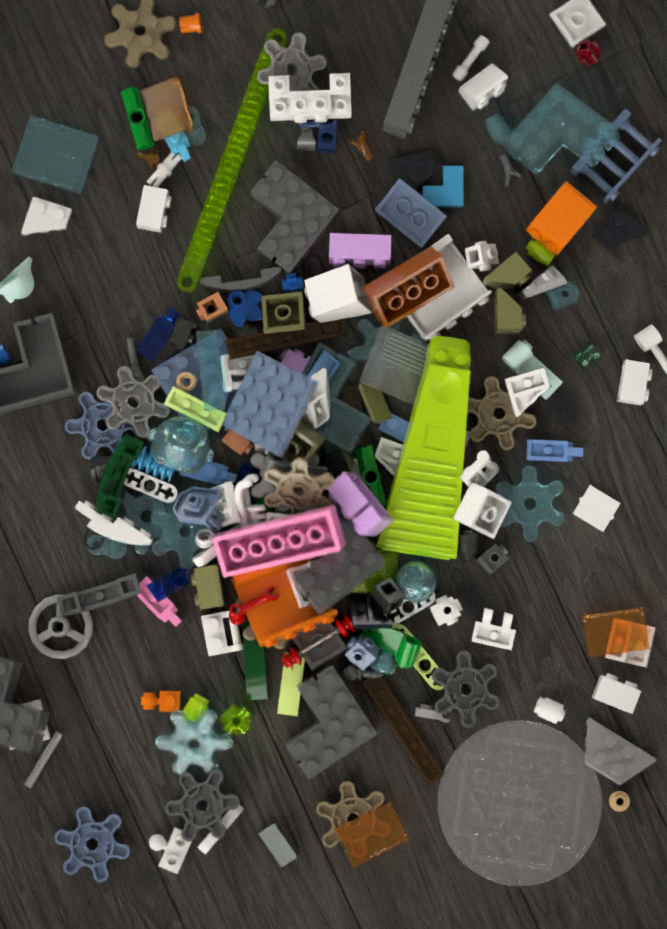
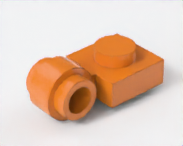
M160 691V698L156 697V693H143L141 705H143V709L154 710L155 705L159 704V712H180L181 691Z

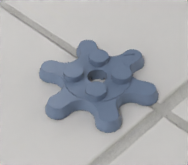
M83 392L79 396V403L84 408L83 416L79 419H69L65 423V430L68 433H80L85 437L86 443L81 452L82 456L88 460L91 457H95L98 449L101 447H108L113 453L121 441L123 433L127 430H135L127 422L122 423L117 429L107 428L104 431L99 430L98 422L106 419L113 412V407L106 401L102 403L97 402L89 392Z
M81 807L76 812L78 827L74 831L61 829L55 834L57 844L65 845L71 850V856L64 863L63 870L66 874L73 875L80 867L87 866L91 868L96 881L104 882L109 876L106 867L107 861L113 857L126 859L130 854V849L126 844L117 843L114 839V831L120 827L121 818L117 814H111L104 822H96L92 818L90 809ZM90 838H95L98 841L97 849L91 850L88 848L87 841Z

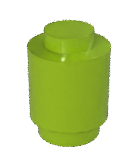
M531 239L525 248L528 250L526 255L542 265L544 263L548 266L555 256L538 240Z
M195 693L181 713L184 715L183 720L191 725H194L195 722L199 724L209 707L207 705L210 701Z

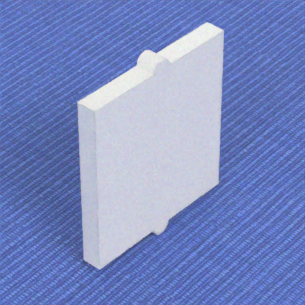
M589 485L583 497L579 498L580 502L572 514L604 532L610 520L614 519L613 515L620 503Z

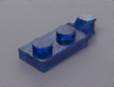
M171 308L166 316L161 314L160 317H157L136 349V352L154 362L176 326L174 321L179 314L178 311Z

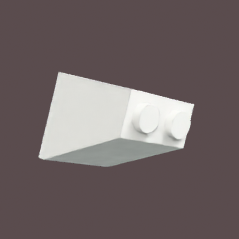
M349 264L304 280L306 285L304 293L310 303L308 307L310 316L320 323L372 313L370 303L362 288L365 286L364 276Z

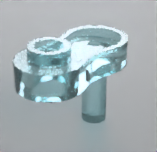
M186 106L180 112V120L185 127L189 143L194 146H200L206 140V132L200 122V113L195 107ZM188 113H192L194 115V119L189 121L187 120L186 115Z
M90 536L87 539V545L93 547V543L96 541L100 542L102 536ZM105 538L99 549L88 551L93 555H106L113 559H120L125 556L127 547L125 543Z

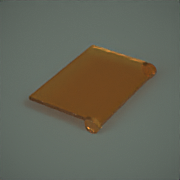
M178 77L140 91L155 142L184 130L187 132L194 130Z
M643 607L582 615L588 657L649 649Z
M391 802L335 829L353 868L409 841Z

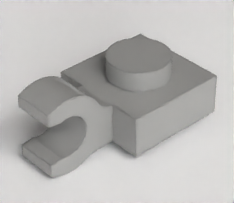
M421 704L420 708L415 707V716L438 719L442 722H449L450 720L443 718L442 714H438L436 710H432L433 706Z

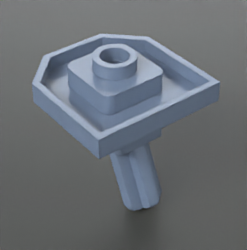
M191 487L179 494L172 508L179 522L205 525L213 533H217L221 529L220 523L212 516L222 495L221 490Z

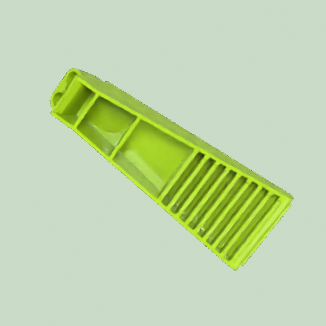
M435 336L427 345L423 372L385 508L394 521L378 534L376 547H380L381 550L443 560L457 558L459 521L453 518L461 504L462 479L460 477L463 475L470 381V344L466 340Z

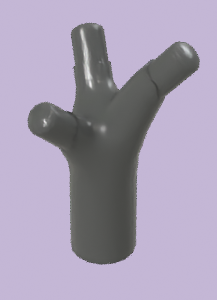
M503 154L500 156L506 174L505 187H509L511 175L514 174L521 177L522 174L517 172L512 166L508 155Z

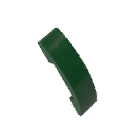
M128 435L121 439L104 472L98 491L95 512L115 518L122 500L118 498L132 461H137L143 441Z
M245 618V621L242 623L243 631L250 624L248 618ZM243 636L247 700L268 699L264 646L260 647L257 638L247 640Z

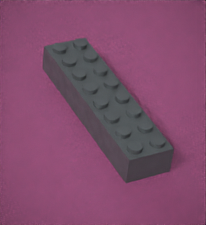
M426 0L384 120V132L406 139L407 133H412L416 119L413 116H418L422 102L420 96H425L429 82L426 79L427 77L431 78L434 70L435 61H433V58L437 59L442 44L439 41H444L448 27L446 21H451L455 7L453 3H457L458 0Z

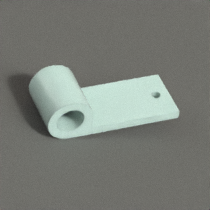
M518 340L503 355L502 360L518 375L544 367L550 387L541 396L547 400L563 382L533 355L531 351L533 347L527 341L523 340L521 342Z

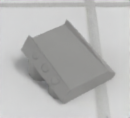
M552 265L523 288L518 295L522 299H526L567 284V281Z

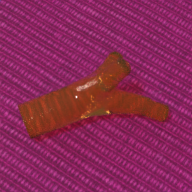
M361 130L360 137L358 138L359 142L350 141V145L356 146L368 162L374 157L367 146L365 130Z
M154 150L151 154L138 153V157L148 160L150 168H153L154 163L159 161V156L156 155L158 153L157 150Z

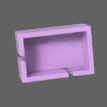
M330 233L329 264H333V267L339 268L351 264L353 268H365V265H371L374 269H385L386 266L390 265L391 235Z
M343 472L334 480L333 486L327 488L330 492L328 495L331 500L342 507L341 512L347 519L352 518L355 524L353 527L360 535L376 537L394 521L361 478L355 473Z

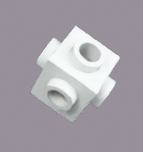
M487 241L476 242L475 246L465 248L468 269L479 268L480 271H487L492 269L491 266L499 264L496 244H487Z
M446 595L436 599L437 604L429 607L438 626L444 623L449 626L459 621L457 618L461 616L459 611L463 610L458 599L454 600L453 597L447 598ZM446 606L450 608L449 614L444 613Z

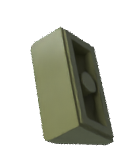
M375 382L359 384L358 388L371 420L380 425L391 419L392 416L379 384Z

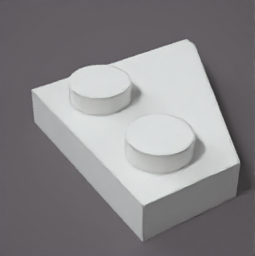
M544 367L504 379L515 417L520 416L529 405L533 404L550 387Z

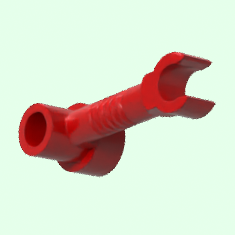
M270 586L262 595L241 606L239 604L231 605L229 611L230 622L234 625L242 624L245 621L246 612L265 602L278 600L279 593L274 596L269 595L270 592L275 590L274 586Z

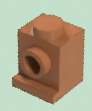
M219 292L197 303L199 309L196 312L201 321L205 319L207 323L229 312ZM210 306L215 307L213 313L208 312Z
M229 430L221 440L240 456H243L244 453L248 455L254 447L247 438L232 430Z

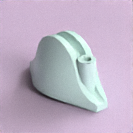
M27 257L0 283V295H3L9 303H12L15 299H23L33 291L34 278L31 273V257Z

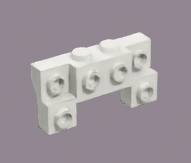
M350 73L330 74V90L289 91V75L268 76L270 121L295 120L296 123H304L308 119H315L316 122H326L327 119L351 118Z

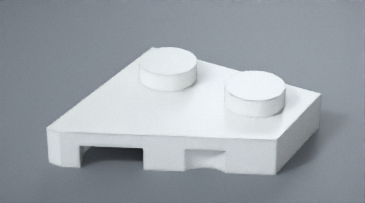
M33 197L21 234L29 235L31 233H44L51 230H64L67 228L72 209Z
M381 437L375 458L394 476L403 444Z

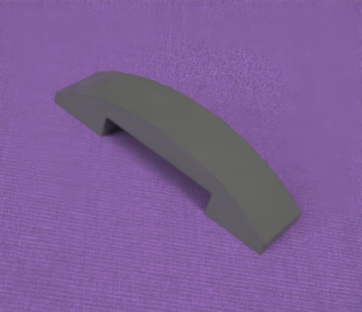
M281 267L261 269L262 278L222 283L221 276L219 275L200 278L203 286L213 290L243 292L272 282L282 272Z
M131 574L87 590L59 596L57 600L62 617L123 601L141 594L136 574Z

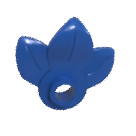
M254 290L244 293L242 291H232L228 295L227 304L231 308L229 317L234 325L241 328L245 320L255 322L262 319L261 310L257 305L262 300L260 293ZM239 298L241 303L235 304L233 300Z

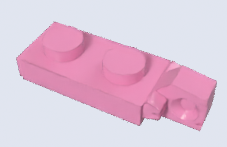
M146 576L139 583L141 594L137 596L160 620L162 619L164 622L169 620L177 627L182 620L175 614L178 611L175 604Z

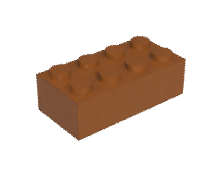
M431 246L362 288L375 317L385 328H388L455 288L443 257Z

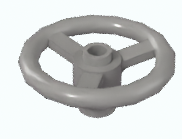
M56 594L43 599L35 606L29 618L28 632L32 643L40 653L54 659H67L78 655L87 647L92 637L93 620L90 611L83 612L81 614L85 622L84 635L72 629L70 621L62 617L57 597L63 595ZM57 603L56 617L50 620L48 629L38 635L36 630L37 620L41 612L47 606ZM59 623L64 624V626L62 627V631L58 630L57 625ZM66 635L79 642L75 647L65 651L52 650L42 643L52 636L64 637Z

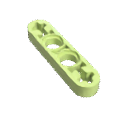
M396 624L392 627L399 630L403 628V633L414 637L404 625ZM421 646L414 667L433 689L442 690V685H433L434 680L431 675L429 678L425 676L432 672L434 667L436 669L439 667ZM423 659H428L431 663V667L427 671H423L419 667V663Z

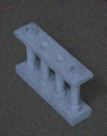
M626 108L570 170L575 177L579 173L585 174L607 193L603 200L605 203L609 199L614 201L621 193L618 189L649 155L653 157L660 150L658 145L662 141L658 138L653 144L632 126L629 120L632 113ZM619 128L621 130L625 129L647 149L641 158L637 157L616 138L617 135L615 133ZM606 143L608 145L612 144L634 164L627 173L603 153L604 150L601 148ZM592 158L600 160L621 179L614 188L590 168L591 165L588 163Z

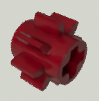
M591 40L582 41L577 47V59L581 64L584 62L587 65L595 64L600 59V54H602L599 50L601 48L596 41L593 43Z

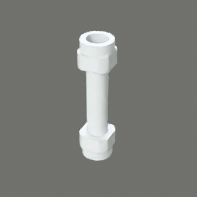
M481 35L474 43L475 47L462 65L457 66L452 74L457 80L463 81L468 74L467 70L479 53L486 49L490 43L489 40Z

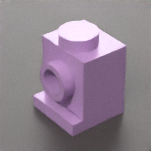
M284 349L279 358L282 360V364L303 375L312 361V357L304 358L305 354L297 349L293 351Z

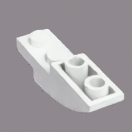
M79 501L75 506L77 511L91 519L87 527L106 538L131 545H151L153 542L150 539L151 534L142 528L140 531L133 527L134 523L126 517L123 520L118 517L113 524L111 517L98 514L94 511L96 507L87 501L84 503Z

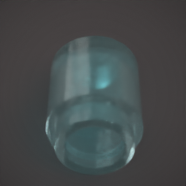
M499 113L485 121L486 129L495 144L500 142L502 145L511 139L510 135L513 132L503 116L500 117Z

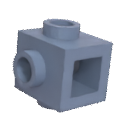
M361 633L357 638L352 637L346 644L348 648L345 656L351 663L356 664L364 671L377 658L380 648L375 645L371 638Z

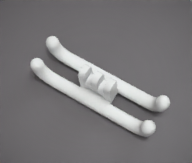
M257 474L247 475L235 487L240 527L266 521L260 519H265L267 514L264 512L259 513V511L266 510L265 505H251L249 487L252 486L253 482L259 480Z

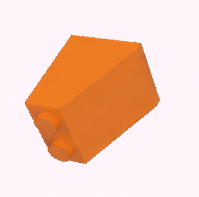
M566 181L535 217L526 231L530 233L532 238L544 244L548 251L558 256L586 223L597 206Z

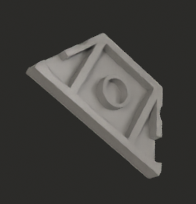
M590 717L587 719L584 763L597 772L621 785L656 762L657 759Z

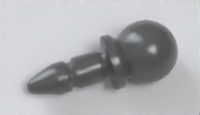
M353 664L346 666L344 669V677L349 681H354L357 678L362 680V677L378 678L383 676L382 672L367 669L363 671Z

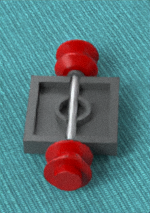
M344 614V620L339 621L336 619L335 628L331 623L326 625L319 623L315 625V629L309 632H304V630L297 632V636L292 638L298 650L290 647V653L285 654L282 652L283 657L281 661L284 666L294 670L293 665L296 663L301 665L302 657H304L313 671L346 651L347 647L339 635L348 637L347 632L349 630L355 632V629H352L351 616L347 617Z

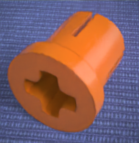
M195 13L192 16L180 17L181 32L197 31V33H202L203 23L201 14Z

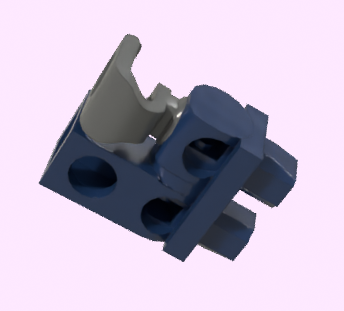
M337 118L327 119L326 122H316L315 119H308L307 122L299 123L302 135L298 138L297 150L315 151L316 142L312 132L316 130L319 131L318 152L336 153Z

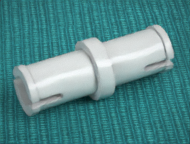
M171 152L162 164L159 163L157 165L158 169L147 180V183L151 186L155 181L152 187L158 188L163 180L172 174V169L182 159L180 155L175 157V154Z

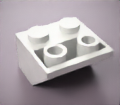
M490 64L459 88V93L473 111L476 108L480 110L489 103L488 100L491 97L495 96L496 98L505 91L504 88L507 86L508 76L494 64Z
M325 368L311 377V379L319 382L301 418L303 422L314 430L330 419L331 395L327 370Z

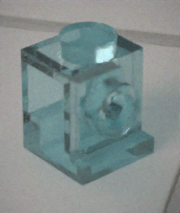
M571 281L546 292L554 311L576 303L578 301L577 296H580L576 284L572 285ZM567 291L569 296L564 298L561 292Z

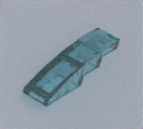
M217 330L196 331L204 411L225 410Z

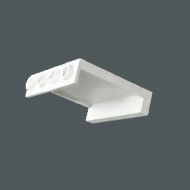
M449 234L433 244L432 247L443 257L455 288L406 316L424 342L431 340L435 336H440L439 332L444 328L449 330L457 324L455 320L461 316L466 318L473 312L472 308L477 304L481 307L490 300L488 296H490L491 291L486 289L472 268L468 269L466 260L453 244V239Z

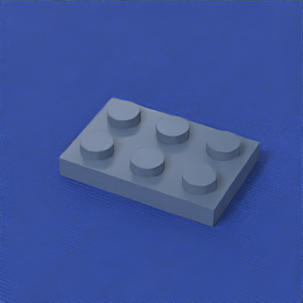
M401 178L397 180L375 209L378 214L421 248L424 247L447 217L446 214Z

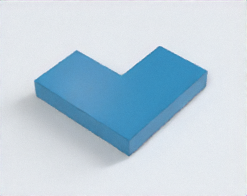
M443 166V186H423V197L436 207H463V166Z

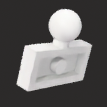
M174 827L168 842L165 841L162 835L155 834L150 838L149 846L155 851L164 850L158 864L159 867L178 874L192 841H185L181 836L182 830Z

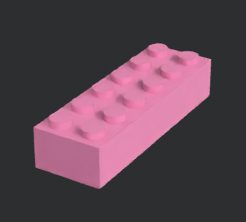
M335 505L219 532L212 538L223 577L339 551L346 545Z

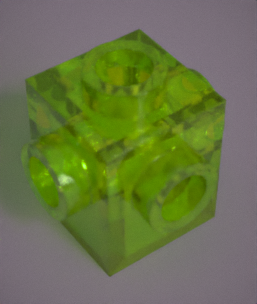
M235 703L219 718L225 724L223 729L229 735L234 733L237 736L240 733L243 736L251 728L249 725L252 721L249 718L251 714L243 706L239 708ZM239 718L240 724H235L233 719Z

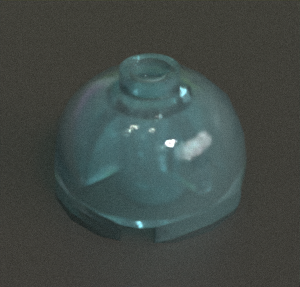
M421 561L405 563L399 568L395 583L405 594L404 599L413 603L423 602L430 598L437 584L433 570Z

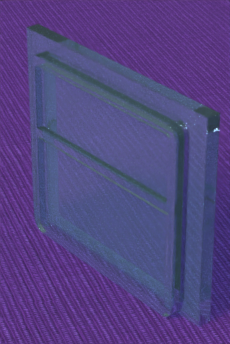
M30 116L12 173L81 194L89 168L91 167L99 136Z

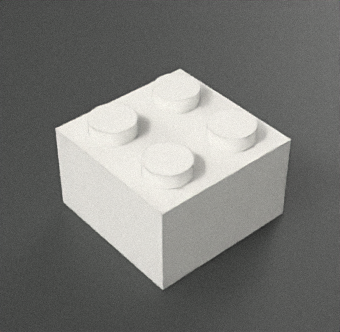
M471 482L453 519L494 539L512 502Z

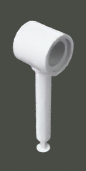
M651 324L634 335V338L644 352L651 349L667 374V359L658 347V344L662 342V337Z

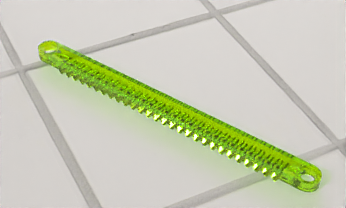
M279 28L269 31L265 43L271 40L272 36L279 34L283 38L279 45L285 48L287 44L286 33ZM264 45L177 278L178 287L186 293L194 291L199 283L269 93V83L261 84L257 79L258 72L269 68L272 64L271 57L266 53ZM184 277H191L193 279L192 286L184 287L182 279Z

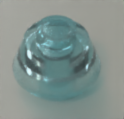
M381 651V654H378L377 658L370 664V668L384 674L393 675L396 673V661L392 658L393 654Z

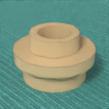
M183 372L176 379L178 389L184 392H191L197 384L196 377L190 372ZM184 379L190 380V384L188 386L183 385Z
M615 791L610 795L609 804L613 810L621 812L628 808L630 799L625 792ZM617 798L623 799L621 805L616 804Z

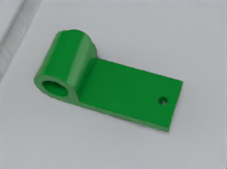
M392 627L363 629L362 634L371 638L376 646L395 655L394 660L399 667L408 669L414 666L422 644L421 641Z

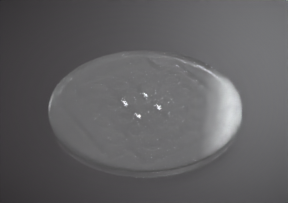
M525 720L499 722L487 726L467 738L455 750L444 768V775L440 779L437 798L440 825L449 846L456 856L478 875L496 883L511 886L541 884L559 877L579 862L591 846L600 824L602 811L599 780L595 770L584 763V751L571 738L555 728Z

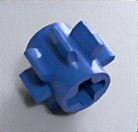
M296 273L286 274L287 279L282 280L284 294L304 292L302 276L296 277Z

